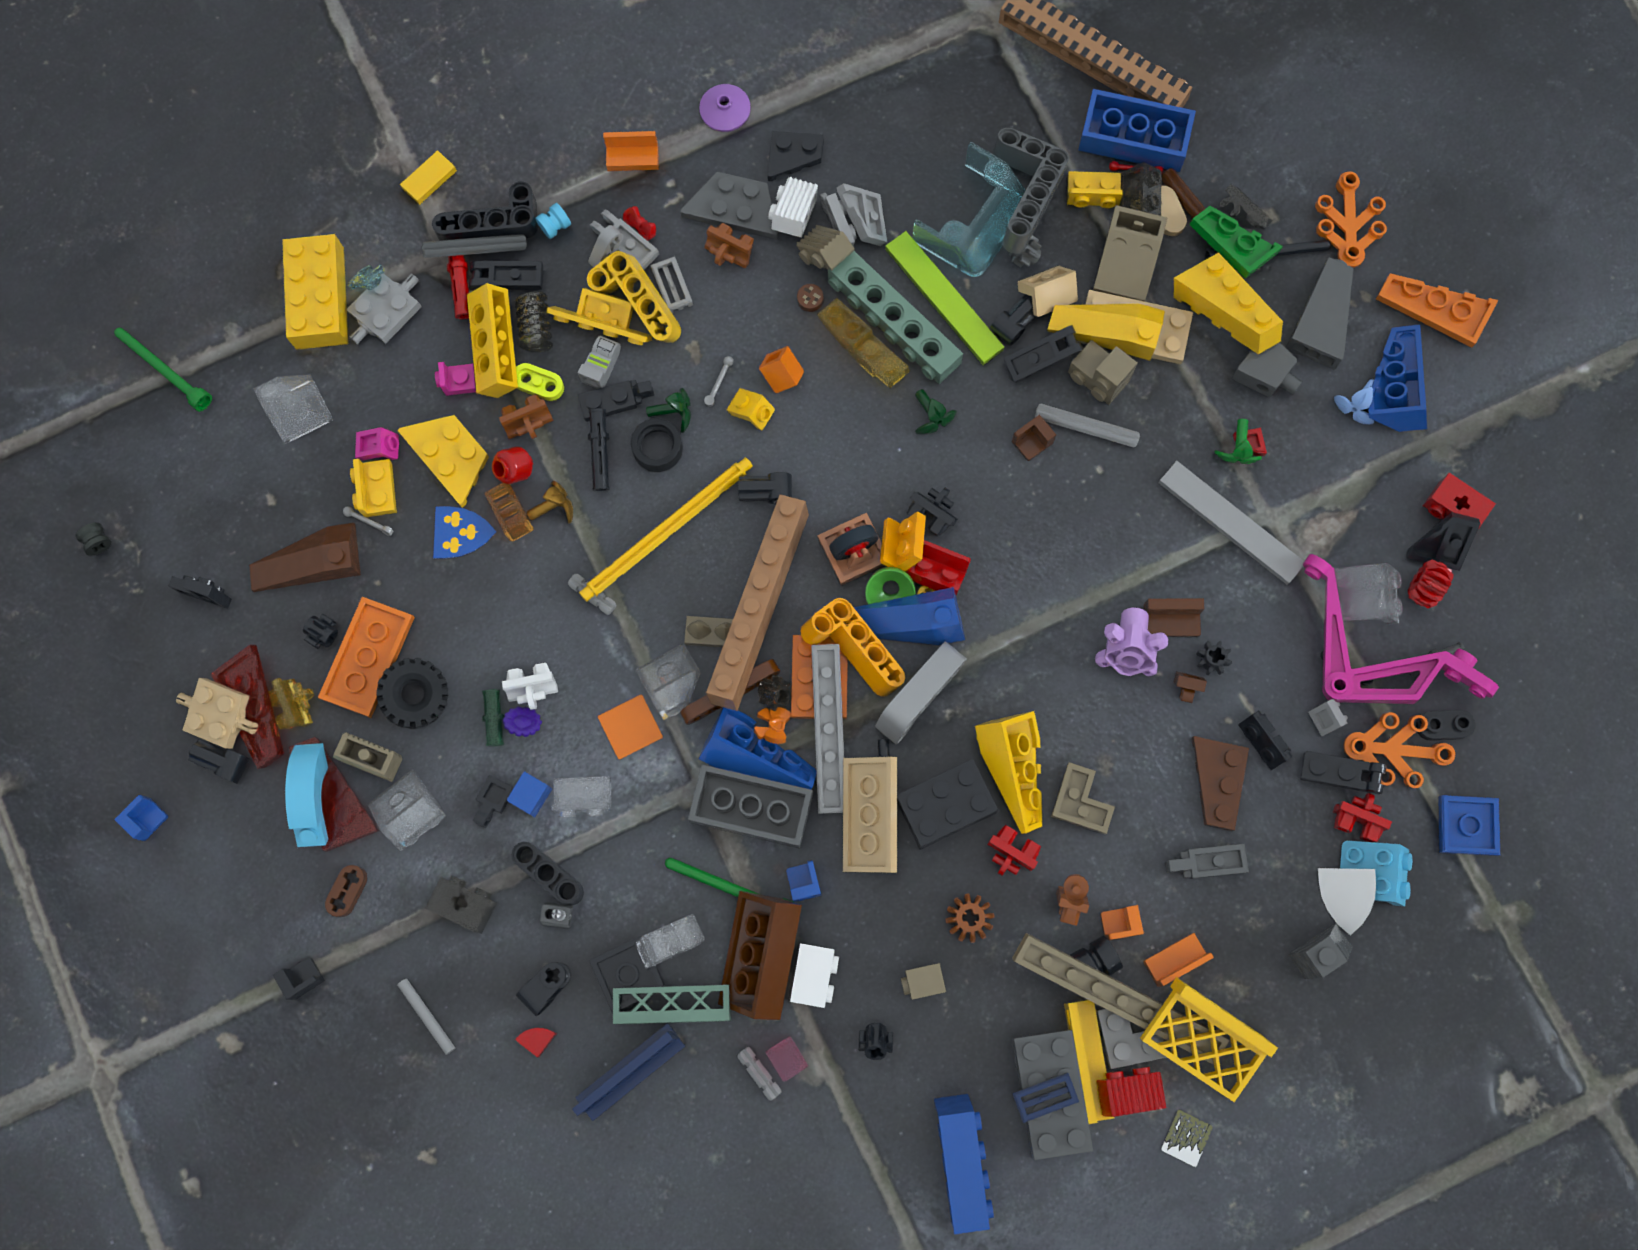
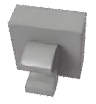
M1334 699L1308 712L1321 736L1348 724L1346 721L1348 719L1347 715L1343 716L1339 709L1340 703Z

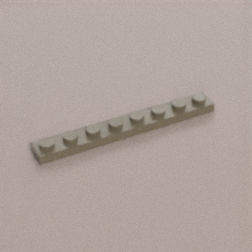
M1025 933L1012 957L1014 962L1145 1030L1163 1005L1157 1000L1028 933ZM1174 1009L1170 1010L1172 1019L1185 1016ZM1193 1021L1195 1035L1209 1032L1208 1027ZM1187 1023L1173 1025L1175 1039L1189 1036ZM1167 1027L1159 1028L1154 1033L1169 1041ZM1216 1036L1217 1050L1226 1048L1229 1042L1226 1036ZM1210 1038L1196 1041L1198 1054L1212 1051ZM1190 1042L1176 1045L1192 1053ZM1213 1058L1205 1059V1061L1214 1065Z

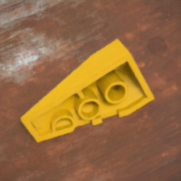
M1139 303L1055 305L1047 331L1055 333L1073 325L1076 331L1074 334L1076 340L1086 343L1093 340L1100 347L1111 350L1117 346L1128 355L1150 361L1158 342L1165 311Z
M1034 711L976 725V737L981 755L1021 834L1042 827V793L1037 788V774H1041V764H1036V748H1040V735Z

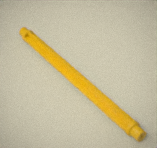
M746 457L739 463L735 462L724 473L616 559L609 567L586 583V587L579 592L580 596L586 602L593 596L597 597L615 582L618 577L626 573L664 542L672 533L680 529L718 498L720 494L739 481V477H744L746 472L753 467L752 463Z

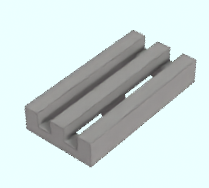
M675 256L650 265L662 298L672 313L676 309L682 310L684 306H693ZM671 264L673 266L678 282L684 294L685 299L680 300L671 274L667 267ZM660 268L663 269L675 300L672 304L658 272Z

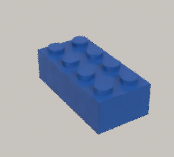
M1093 89L1078 151L1152 167L1161 166L1166 170L1172 168L1176 172H1180L1186 158L1196 111Z

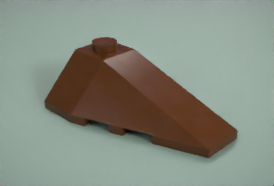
M355 523L325 527L250 564L251 590L257 592L361 575Z

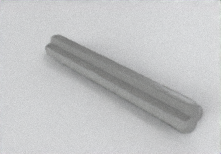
M1039 404L1035 413V417L1040 414L1045 422L1130 447H1136L1140 438L1139 432L1044 404Z

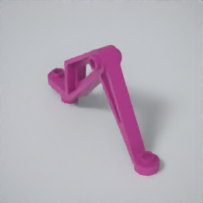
M1309 554L1303 562V566L1306 568L1304 572L1309 577L1315 580L1320 578L1326 580L1322 692L1327 700L1334 699L1336 702L1415 704L1422 697L1440 669L1444 670V675L1453 682L1459 683L1461 681L1469 686V691L1478 698L1484 699L1485 697L1492 698L1499 686L1493 680L1474 669L1473 667L1477 663V659L1462 649H1457L1453 655L1443 651L1351 669L1334 568L1325 560L1313 554ZM1416 671L1420 673L1410 689H1363L1360 687V682ZM1334 684L1339 685L1341 690H1337Z

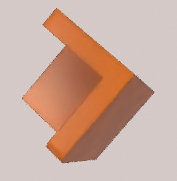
M789 346L767 354L759 367V370L775 393L797 386L804 373L802 366Z
M1138 905L1105 911L1100 914L1104 936L1108 940L1144 934Z

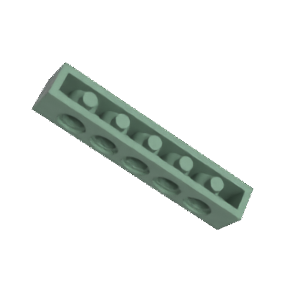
M855 251L832 271L828 270V283L836 292L841 291L854 309L857 310L859 308L873 327L878 326L891 344H897L910 362L915 361L929 380L934 379L940 384L962 364L963 353ZM852 280H860L862 282L857 286L850 284ZM871 297H877L881 301H879L878 303H871L868 301V299ZM894 314L897 315L899 319L896 321H891L887 319V316ZM914 332L918 337L911 339L906 337L905 334ZM931 349L937 354L935 356H927L924 352Z

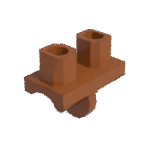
M721 223L717 228L710 226L706 233L705 249L716 255L714 263L721 266L726 260L746 268L750 261L754 239L746 234L741 235L739 239L733 237V230L724 223Z
M534 394L526 398L525 407L517 410L515 405H508L502 408V416L499 419L509 439L528 432L532 439L537 438L535 429L554 421L544 399H540L538 395Z
M1079 874L1068 876L1063 883V887L1058 886L1057 890L1060 921L1076 926L1080 913H1087L1089 908L1087 898L1089 885L1087 880Z

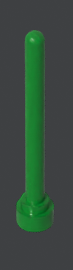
M123 328L115 329L114 334L118 339L187 395L186 398L191 407L200 412L210 405L212 396L206 390L192 387Z
M667 858L665 860L666 868L738 897L739 891L756 893L674 858Z

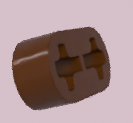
M349 865L341 870L325 901V908L330 915L346 917L352 912L368 880L367 873L363 868ZM357 871L358 883L352 882L347 890L350 884V880L347 878L348 874H354ZM344 893H346L343 898V903L346 904L345 908L336 911L337 906L334 904V901L336 899L341 900Z

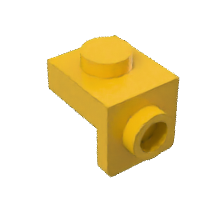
M739 388L727 411L732 416L750 421L757 429L763 430L774 413L775 408L763 395Z

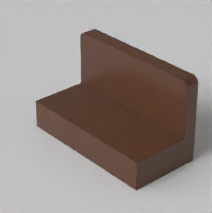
M1204 598L1148 599L1145 602L1144 611L1149 615L1148 631L1151 634L1161 632L1167 637H1199L1201 635L1200 614L1204 610Z

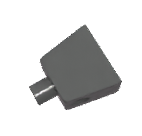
M1280 342L1260 354L1251 350L1231 378L1268 397H1271L1279 386L1293 395L1303 382L1290 373L1297 363V359Z

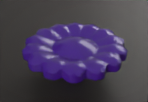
M518 706L510 709L509 712L504 714L503 718L504 728L510 734H515L516 736L528 737L529 735H534L536 731L540 730V725L542 724L540 715L528 707L522 708Z

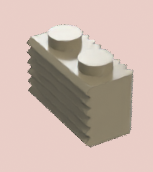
M816 225L815 229L812 228V232L804 235V239L801 238L800 242H797L796 245L800 250V258L807 265L812 264L816 265L819 269L823 267L831 271L854 251V247L843 231Z
M347 732L342 735L333 755V758L391 782L394 780L403 760L400 754Z

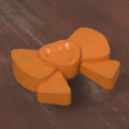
M775 707L770 709V711L768 708H764L759 711L757 717L769 722L768 727H754V733L758 739L765 738L766 741L774 744L785 743L786 734L784 729L785 724L791 718V712L782 707Z

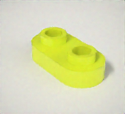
M528 363L516 366L518 390L531 395L536 394L539 398L547 401H554L562 396L564 384L556 373ZM525 377H531V380L529 382H523V379ZM554 385L555 389L553 391H547L549 386Z

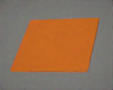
M639 695L598 716L618 759H622L663 738L643 695Z

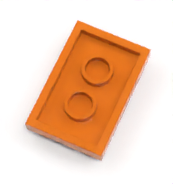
M793 635L791 718L814 719L812 648L810 644L803 640L801 635ZM829 636L828 638H826L824 641H822L821 643H819V644H817V645L836 644V643H835V642L833 641V639ZM840 650L842 718L847 719L848 658Z

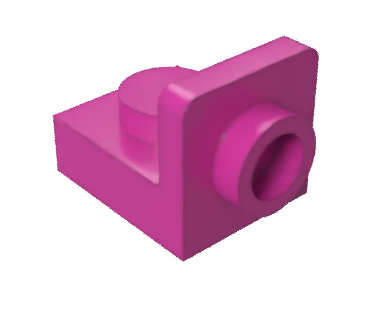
M438 362L439 371H435V381L437 387H441L446 396L476 392L474 364L447 367L444 362Z
M382 427L356 432L355 458L362 461L378 457H386L391 460L398 459L399 435Z

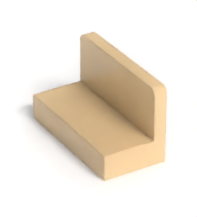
M1057 266L1018 281V291L1032 296L1034 316L1040 317L1052 312L1055 305H1070L1077 302L1076 271Z

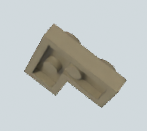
M1069 762L1051 817L1106 835L1115 807L1088 798L1096 771Z

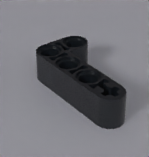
M518 181L509 188V206L442 212L433 218L432 227L439 241L523 234L526 238H530L538 230V224L535 219L537 217V202L531 186L524 181ZM521 196H527L524 200H518ZM529 219L527 223L519 224L522 220ZM497 222H503L500 226H494ZM477 224L473 229H468L470 225Z

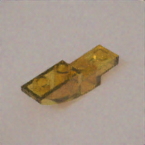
M838 298L817 314L818 318L844 349L873 378L877 376L889 388L893 387L910 372L909 366L875 337L872 329Z

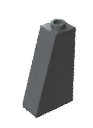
M1330 257L1327 259L1286 349L1334 370L1337 368L1345 352L1353 267L1348 266L1340 259H1332Z

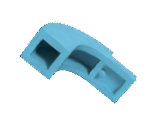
M323 743L295 745L289 758L285 784L286 814L289 829L294 830L297 847L323 846L328 841L321 803L322 783L328 769Z

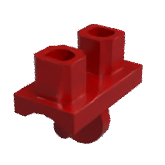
M1367 793L1363 799L1354 796L1351 801L1352 804L1342 801L1340 805L1335 804L1333 810L1337 814L1334 825L1335 829L1351 833L1355 822L1360 823L1364 827L1359 838L1366 842L1377 843L1383 831L1390 829L1392 821L1378 816L1382 807L1374 804L1375 795Z
M1007 825L996 836L993 835L987 844L1006 856L1005 859L997 853L994 855L992 861L1001 866L997 874L1003 876L1005 871L1008 870L1017 875L1020 867L1011 863L1012 860L1029 871L1034 870L1038 863L1036 858L1041 846L1027 839L1021 851L1011 846L1018 832Z

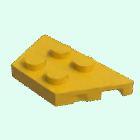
M455 415L399 428L397 431L463 508L467 503L466 498L472 486L475 487L479 479L480 470L484 468L489 458L485 450Z

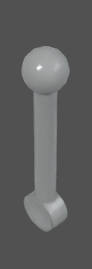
M727 356L724 358V366L710 395L704 398L706 406L712 407L715 404L714 397L728 367L733 365L734 360L732 357Z
M350 506L343 509L345 516H352L381 530L387 536H391L394 532L390 527L383 526L354 512Z

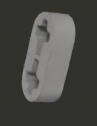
M613 225L606 227L597 238L588 260L593 268L610 254L618 251L623 234Z

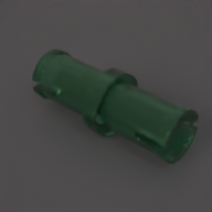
M500 689L484 690L482 694L485 715L482 716V722H485L486 746L504 745L502 729L504 714H501Z

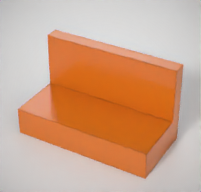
M655 131L603 133L606 145L607 171L659 170V146Z
M1192 933L1145 959L1143 962L1157 987L1167 985L1174 981L1176 977H1181L1214 957L1211 953L1205 952L1195 933Z

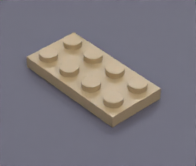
M1089 290L1085 305L1139 303L1164 310L1163 325L1151 358L1182 364L1193 312ZM1077 340V342L1088 344L1086 342Z
M897 757L843 758V872H897Z

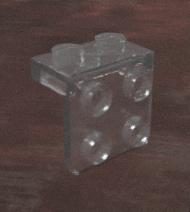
M1389 563L1334 569L1343 622L1381 619L1387 625L1399 624V615H1402L1403 610L1401 599H1398V588H1401V575Z

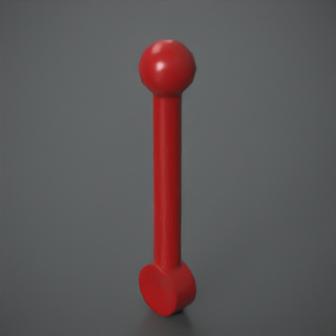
M1112 161L1109 164L1111 171L1121 169L1148 172L1156 176L1163 174V167L1161 166L1151 168L1119 164L1117 161Z

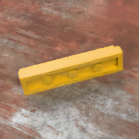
M1089 1000L1064 1004L1068 1030L1073 1032L1088 1123L1093 1124L1101 1120L1114 1119V1117H1103L1099 1091L1097 1090L1098 1085L1096 1084L1097 1080L1106 1079L1105 1073L1107 1072L1095 1004Z

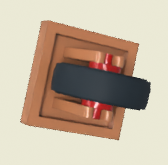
M867 513L817 535L840 585H844L884 566L880 562L882 542Z

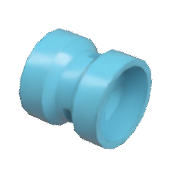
M558 203L549 207L547 214L541 213L535 217L537 224L549 239L557 235L558 229H566L571 225L570 219Z

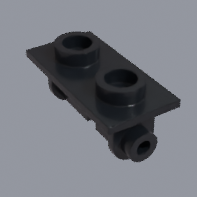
M1258 710L1238 724L1245 737L1252 743L1261 759L1271 771L1292 757L1290 754L1291 749L1280 735L1274 738L1271 737L1270 733L1276 729L1265 713L1262 715Z

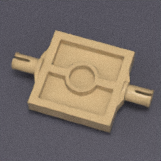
M199 678L193 697L185 693H180L177 696L180 699H176V702L189 708L183 727L185 732L223 748L233 749L236 737L241 729L250 734H254L257 731L255 728H258V724L245 719V709L249 695L207 678Z

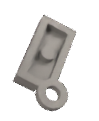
M826 193L820 194L822 208L828 215L833 229L843 231L852 246H854L855 239H857L853 225H848L845 218L847 211L842 200H838L836 193L828 196Z

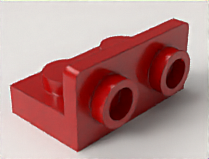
M924 540L922 560L909 568L906 573L909 574L913 582L936 591L954 587L957 596L971 559Z

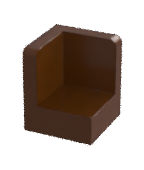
M1039 414L1013 434L1012 443L1024 458L1030 461L1054 443L1056 434Z

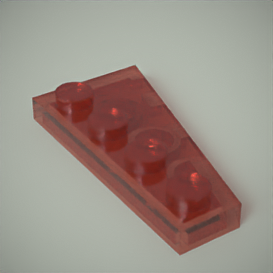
M313 737L295 745L319 744L321 742L318 738ZM295 745L289 747L290 753ZM324 748L328 769L322 783L321 803L328 841L326 845L322 846V849L328 852L378 832L379 829Z

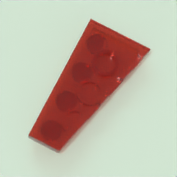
M248 645L213 671L211 676L214 682L249 695L245 709V719L257 723L258 728H255L257 731L254 734H250L242 729L239 733L257 769H262L284 755L257 645Z

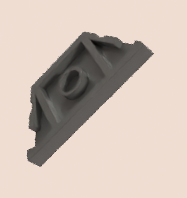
M717 171L685 204L680 212L681 217L718 226L724 223L730 226L731 229L778 239V231L771 229L772 220L768 219L772 203L768 185L765 182Z

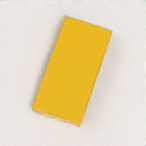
M437 150L406 178L400 186L420 205L457 170Z

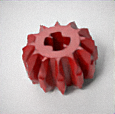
M1433 559L1425 562L1410 583L1408 589L1409 598L1414 600V603L1428 609L1436 606L1452 585V570L1447 568V565Z

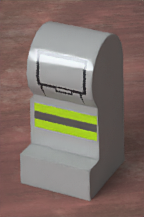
M600 335L596 339L585 363L580 366L578 375L581 382L597 389L605 387L618 359L621 344Z

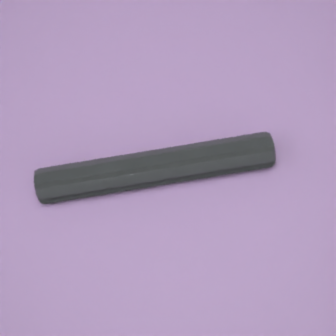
M518 234L423 242L421 248L423 257L431 258L525 250L527 241L525 235Z

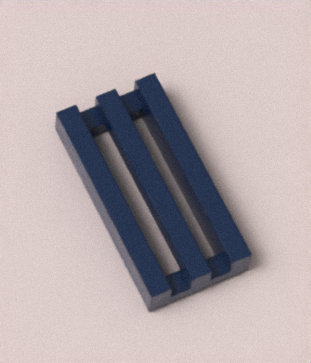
M1069 1073L1012 1093L1023 1123L1079 1102ZM1063 1081L1066 1083V1086L1025 1102L1021 1100L1023 1096ZM1068 1092L1071 1098L1028 1114L1025 1111V1108Z

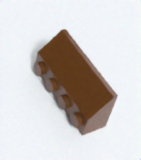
M739 891L722 985H729L730 1010L752 1019L780 1020L800 920L801 904L781 898ZM720 991L718 1005L723 1006V991Z

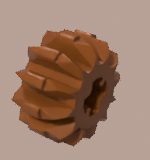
M965 894V904L963 905L961 900L956 897L953 901L959 909L957 910L949 906L947 912L955 915V917L945 919L947 924H956L955 927L950 929V934H954L958 930L962 931L958 938L961 942L965 939L966 933L969 934L970 943H975V932L981 939L986 938V934L981 928L992 930L993 925L985 922V919L994 918V913H984V910L990 907L989 902L980 907L978 904L981 901V896L977 895L974 902L971 903L970 894ZM965 911H971L973 916H977V921L973 922L974 926H969L967 921L962 920V915H967Z

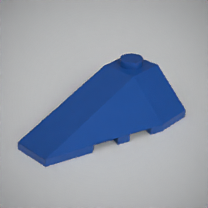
M954 587L854 607L878 639L942 645L945 641L953 643L965 640Z

